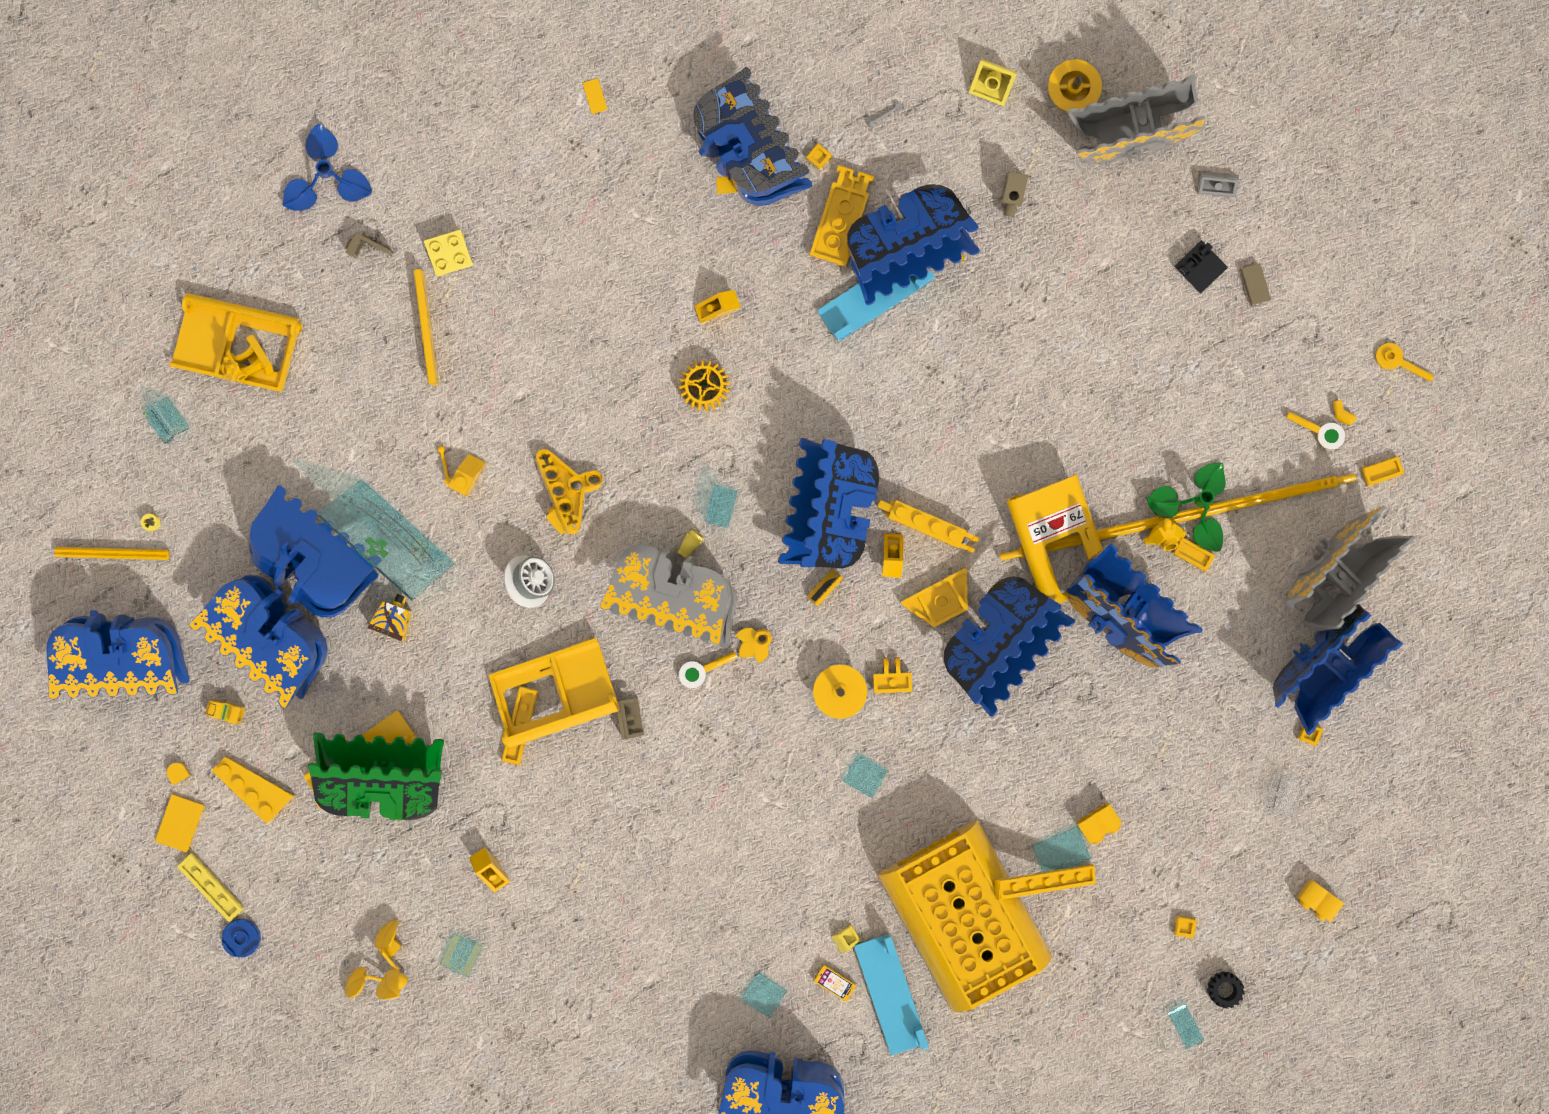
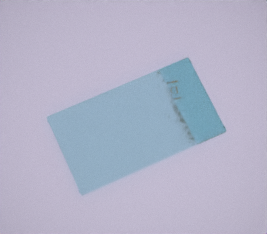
M362 479L317 513V516L411 601L416 599L420 593L454 565L450 558Z

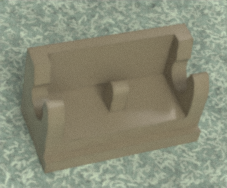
M638 697L618 700L619 711H617L622 740L644 735Z

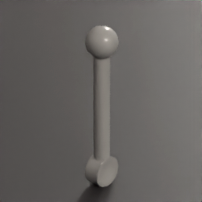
M896 103L894 108L874 120H868V126L873 127L876 122L894 111H900L902 104Z

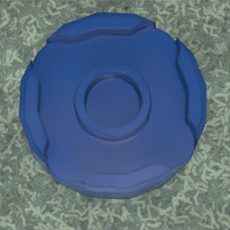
M244 918L236 919L227 924L222 932V946L233 957H247L254 953L260 945V930L251 920Z

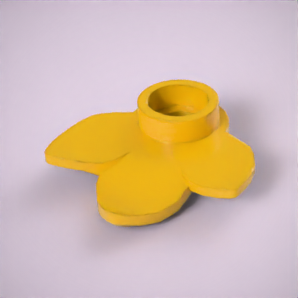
M749 627L740 630L736 634L737 638L743 642L739 649L740 657L749 658L755 656L758 663L767 658L769 654L768 646L772 641L769 631L765 629L756 631ZM760 635H764L766 637V640L764 642L759 641L758 638Z

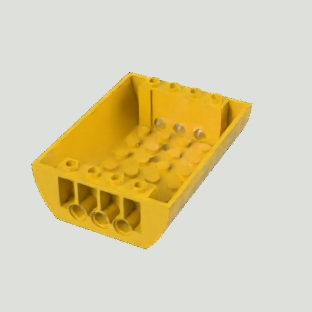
M978 819L877 873L949 1008L953 1012H963L978 1007L1038 974L1052 959V954L1021 897L996 899L994 880L1007 878L1009 875ZM945 882H954V889L946 891L944 889ZM957 898L964 900V905L960 909L953 906V902ZM975 933L983 935L980 943L972 941V936ZM985 950L992 952L990 960L982 959V953Z

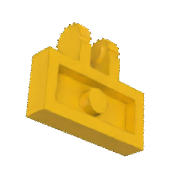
M900 657L895 658L894 661L896 673H889L888 658H883L884 673L873 674L874 693L913 692L912 672L901 673Z

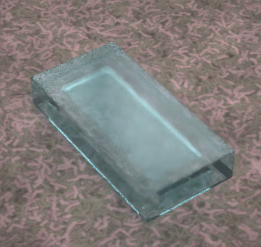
M1186 1005L1168 1013L1187 1049L1204 1041Z

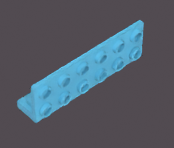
M927 270V277L923 280L911 276L909 278L910 285L907 288H901L898 284H894L892 286L893 292L890 296H884L877 292L875 293L876 300L871 305H866L860 286L857 284L818 309V314L838 343L932 282L935 275L932 271L928 272Z
M888 933L855 945L854 948L890 1054L895 1055L921 1046L922 1050L929 1048L891 934Z

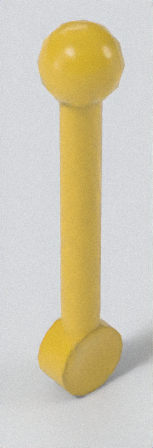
M439 446L437 450L441 455L443 469L446 477L444 483L446 485H449L451 478H449L447 464L444 456L445 448L443 446Z

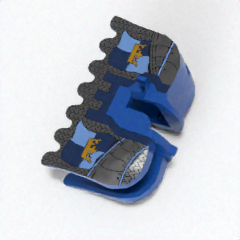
M745 67L730 79L703 95L695 105L693 118L698 134L703 141L702 147L698 150L700 155H706L711 158L719 156L716 163L718 173L732 180L736 191L747 203L764 206L812 187V182L808 178L799 179L809 174V168L805 164L794 162L799 156L798 150L785 146L789 141V135L786 132L775 131V128L780 123L777 116L765 115L770 109V103L767 100H756V96L760 94L761 89L758 84L746 83L751 77V72L748 67Z

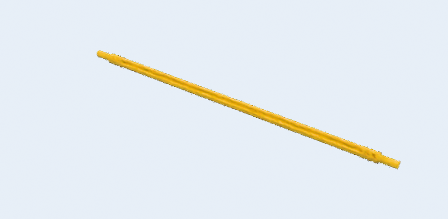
M1354 473L1339 477L1331 476L1209 504L1210 509L1207 511L1206 516L1338 487L1339 484L1356 481V476ZM1196 507L1178 511L1176 516L1169 519L1174 523L1201 518L1204 508ZM1156 516L1096 531L1099 540L1152 529L1158 523H1163V520L1166 518ZM1079 534L1072 535L1046 544L1045 549L1046 552L1082 545ZM1018 547V550L999 554L1000 560L1004 561L1018 557L1020 559L1025 558L1023 548Z

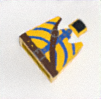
M396 593L393 603L383 601L367 628L399 641H405L411 617V610L403 607L407 597Z

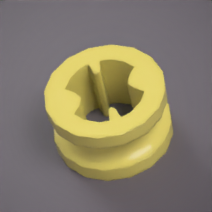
M146 514L141 518V526L147 531H155L160 527V518L155 514ZM152 518H154V520H153V522H155L154 526H151V525H150V526L148 527L147 525H148L149 523H147V519H152Z

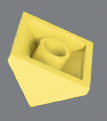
M981 59L968 93L1004 106L1017 72Z

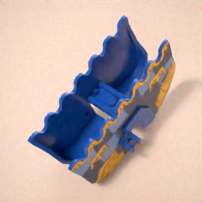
M1110 543L1090 558L1082 571V576L1077 577L1067 589L1066 595L1069 603L1089 621L1088 626L1092 627L1095 633L1101 632L1107 626L1111 630L1105 635L1108 643L1133 660L1152 668L1180 664L1179 658L1165 653V646L1182 637L1201 633L1203 629L1195 623H1189L1186 620L1188 615L1184 611L1175 610L1173 608L1174 602L1168 597L1160 596L1159 587L1154 584H1148L1145 581V574L1141 571L1133 570L1131 568L1132 562L1125 557H1119L1117 555L1118 549ZM1130 594V597L1123 606L1117 602L1120 597Z

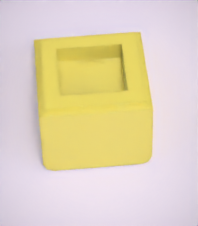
M852 925L847 926L832 936L841 953L849 951L861 942Z

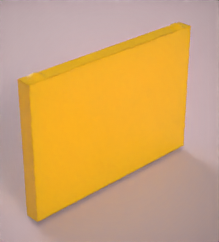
M172 794L155 842L187 853L190 850V845L205 805Z

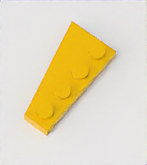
M228 756L224 757L212 770L266 824L295 796L275 783L264 779L261 775L250 771L247 767Z

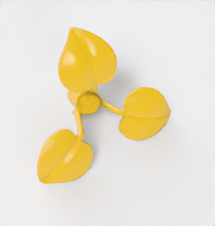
M398 919L385 924L378 931L375 938V948L380 949V953L393 969L388 970L384 978L366 974L365 967L356 968L350 974L345 985V995L348 998L356 997L362 991L365 979L380 981L376 989V996L379 999L389 1000L400 997L399 990L406 986L408 977L399 972L400 968L385 953V949L391 946L395 938Z

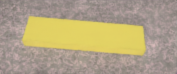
M193 852L177 865L179 870L228 922L232 921L244 909L243 905Z

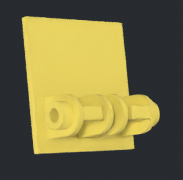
M461 229L424 240L436 276L473 266Z

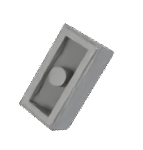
M1200 171L1197 193L1236 197L1239 177L1235 174Z

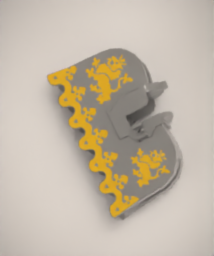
M1187 76L1182 81H1169L1161 87L1151 86L1142 92H1130L1121 98L1112 97L1103 103H1091L1082 109L1073 108L1067 110V114L1080 134L1098 137L1101 140V143L1096 147L1079 148L1076 154L1087 163L1092 164L1111 162L1128 157L1129 163H1132V156H1138V160H1142L1141 149L1150 147L1151 151L1165 149L1167 146L1183 141L1205 130V116L1197 117L1191 122L1176 123L1170 128L1162 127L1160 116L1186 110L1198 102L1195 87L1196 76Z
M1384 505L1355 518L1340 529L1329 541L1326 538L1322 539L1320 542L1324 544V548L1321 545H1317L1315 549L1318 552L1313 556L1315 561L1309 563L1298 574V578L1287 594L1284 605L1292 610L1296 603L1311 596L1317 598L1319 601L1303 619V624L1310 631L1318 632L1339 629L1345 622L1343 619L1355 611V605L1362 601L1368 595L1367 591L1379 582V576L1391 568L1390 563L1399 558L1403 553L1401 550L1415 539L1413 535L1383 537L1366 544L1359 550L1353 548L1352 544L1361 538L1360 534L1378 520L1386 508ZM1326 577L1342 592L1335 599L1319 585Z
M672 543L665 547L662 552L645 544H637L627 548L620 555L608 589L600 604L601 609H611V613L623 616L629 614L632 620L647 621L649 625L664 626L668 631L682 632L685 636L701 638L703 642L711 641L722 648H729L737 599L736 591L728 579L714 570L700 567L697 559L693 556L687 557L682 567L676 564V545Z

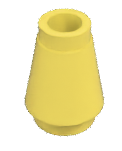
M694 529L690 532L688 531L677 552L687 558L703 543L704 537Z

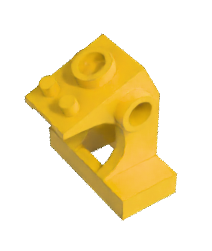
M253 334L246 337L249 348L245 352L235 356L227 350L225 357H223L221 370L230 382L236 380L238 382L243 381L248 375L260 369H263L267 376L274 373L271 362ZM247 360L250 363L247 367L239 368V364Z

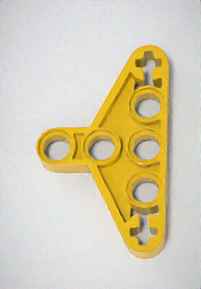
M541 449L536 454V465L564 531L568 534H576L581 527L584 493L599 489L602 486L603 476L595 470L578 475L551 451ZM541 456H544L545 458H548V460H547L548 466H547V467H545V466H546L545 461H544L543 459H541ZM552 471L557 476L554 479H549L546 473ZM595 476L599 479V482L592 484L589 482V478ZM578 482L581 484V488L575 490L571 487V484ZM561 488L564 493L562 495H555L553 489ZM567 504L570 506V510L563 512L560 506ZM570 516L572 523L575 524L574 528H572V526L569 525L568 517Z

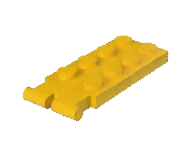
M838 165L836 172L840 174L837 183H832L809 256L846 267L850 255L847 233L851 225L863 215L869 196L866 190L869 183L873 184L875 176L859 171L856 178L853 177L854 169Z

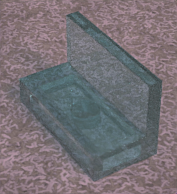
M169 397L149 404L143 412V415L164 445L171 442L177 434L189 429V426Z
M715 485L705 522L728 528L738 491Z

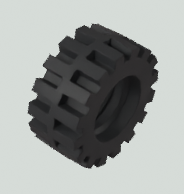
M1221 971V973H1216L1214 977L1210 978L1211 981L1207 984V992L1210 999L1216 1005L1228 1009V1007L1234 1008V1005L1240 1004L1239 1001L1243 1000L1242 995L1245 994V991L1243 990L1244 985L1237 976L1230 972ZM1224 982H1229L1233 985L1232 994L1226 998L1221 997L1218 993L1219 986Z

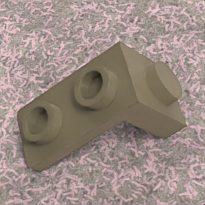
M356 232L353 239H349L345 247L347 249L345 253L355 259L364 243L389 256L393 254L389 250V245L381 241L379 244L372 241L373 237L364 232L362 235Z

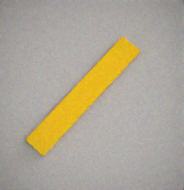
M422 269L414 270L427 377L428 383L436 386L439 385L425 273Z
M1088 864L995 879L996 899L1002 900L1096 884L1095 866Z

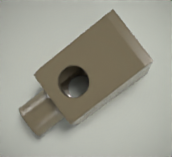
M1015 172L1006 173L1001 204H1005L1004 216L1015 217L1016 207L1022 206L1028 175ZM1011 192L1016 194L1015 200L1010 199Z

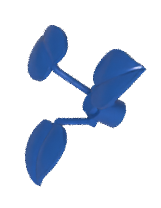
M321 124L315 125L307 137L305 148L310 158H321L316 163L317 173L310 186L302 179L290 181L284 190L282 205L293 211H303L311 208L317 200L316 193L311 189L314 188L319 177L328 178L333 176L340 181L337 190L339 195L346 201L355 202L371 195L370 183L359 171L353 169L345 170L342 178L332 171L331 164L325 160V157L330 158L336 154L338 142L335 136Z

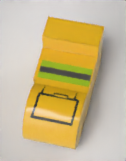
M209 699L205 715L228 721L235 725L241 724L245 706Z

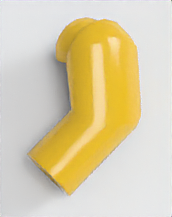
M1342 400L1332 402L1335 418L1346 425H1351L1356 421L1355 414L1344 410Z

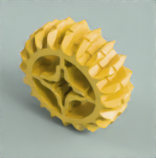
M701 360V366H698L695 361L693 362L694 369L688 365L687 369L690 372H682L686 379H679L681 383H684V385L679 386V390L685 391L680 395L681 397L688 396L684 400L686 404L692 401L690 408H694L697 404V411H700L701 407L704 406L705 412H708V406L711 405L712 409L715 410L714 403L717 402L721 406L722 403L719 399L727 400L723 392L730 393L729 389L724 388L725 386H730V382H724L729 376L728 374L721 375L725 369L721 368L718 371V363L711 367V360L708 361L707 366L704 360ZM705 371L701 379L691 380L692 376L697 372ZM711 372L719 378L720 386L710 382ZM707 380V384L710 387L708 389L706 388V390H704L703 392L702 387L699 386V384ZM689 385L699 389L698 400L690 394ZM708 392H718L713 399L704 401Z

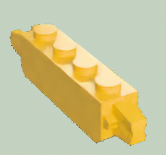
M882 500L878 502L877 508L885 511L884 516L888 517L887 519L954 548H961L973 553L975 549L969 545L962 544L964 537L973 542L979 541L978 537L967 533V530L897 500H890L889 503Z

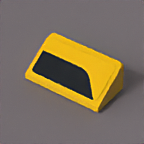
M831 569L807 595V598L816 606H819L840 583L843 577Z

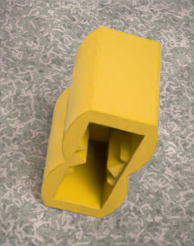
M1109 802L1076 822L1089 844L1101 842L1104 839V835L1109 832L1110 834L1117 832L1120 829V825L1123 824Z
M1311 879L1307 881L1296 896L1300 900L1299 904L1307 910L1309 908L1315 910L1316 913L1314 915L1323 922L1326 919L1331 922L1344 905L1342 901Z

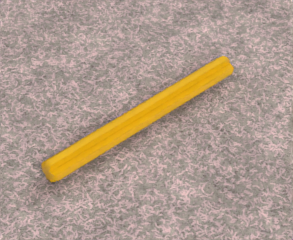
M55 547L54 556L169 560L170 551L161 549Z

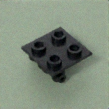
M1202 240L1174 266L1200 294L1228 268L1211 250L1213 248L1210 243L1205 244Z

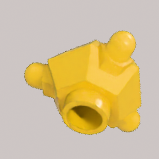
M1169 518L1163 520V523H1158L1151 530L1149 536L1144 538V544L1159 545L1164 551H1171L1178 547L1177 542L1186 536V531Z

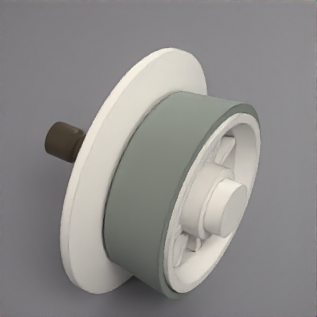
M521 555L513 558L506 565L504 585L509 596L517 604L527 608L537 607L545 602L553 590L554 574L545 560L539 557Z

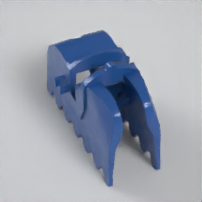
M278 485L266 505L252 522L249 533L251 560L260 571L273 578L274 585L277 587L282 586L295 573V578L298 581L295 583L291 596L288 599L292 604L301 603L316 616H338L346 611L359 595L378 578V573L373 571V569L381 563V559L377 556L369 557L368 559L363 558L364 547L362 545L356 544L353 547H348L349 537L346 533H339L336 536L332 535L333 524L331 522L324 521L321 524H317L315 522L317 512L315 510H308L302 513L300 511L302 506L300 499L293 498L290 501H285L286 490Z

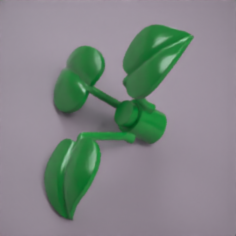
M1223 463L1208 464L1196 472L1194 483L1202 491L1196 494L1195 497L1177 502L1178 494L1169 486L1159 487L1147 497L1150 509L1163 518L1176 516L1178 514L1177 505L1195 502L1198 507L1204 508L1200 520L1201 524L1196 525L1193 529V539L1201 548L1215 552L1221 551L1223 546L1221 525L1212 518L1205 521V517L1210 509L1209 504L1225 488L1226 479Z

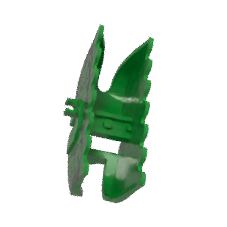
M313 733L316 763H309L308 769L312 780L314 799L321 809L337 816L370 818L372 802H380V815L389 818V820H416L432 814L437 809L439 784L442 775L440 768L444 746L443 739H435L431 745H427L422 738H415L412 744H407L402 737H396L392 743H387L383 736H376L372 742H367L363 735H356L352 741H347L343 734H336L332 740H327L323 733Z

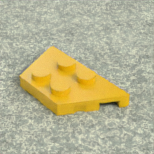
M966 567L900 602L901 605L933 628L968 610Z

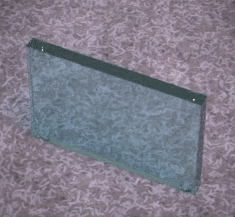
M1078 827L1032 845L1042 872L1069 868L1091 859Z

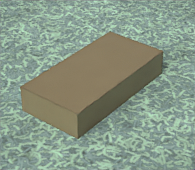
M1258 263L1240 269L1251 306L1271 300L1261 264Z

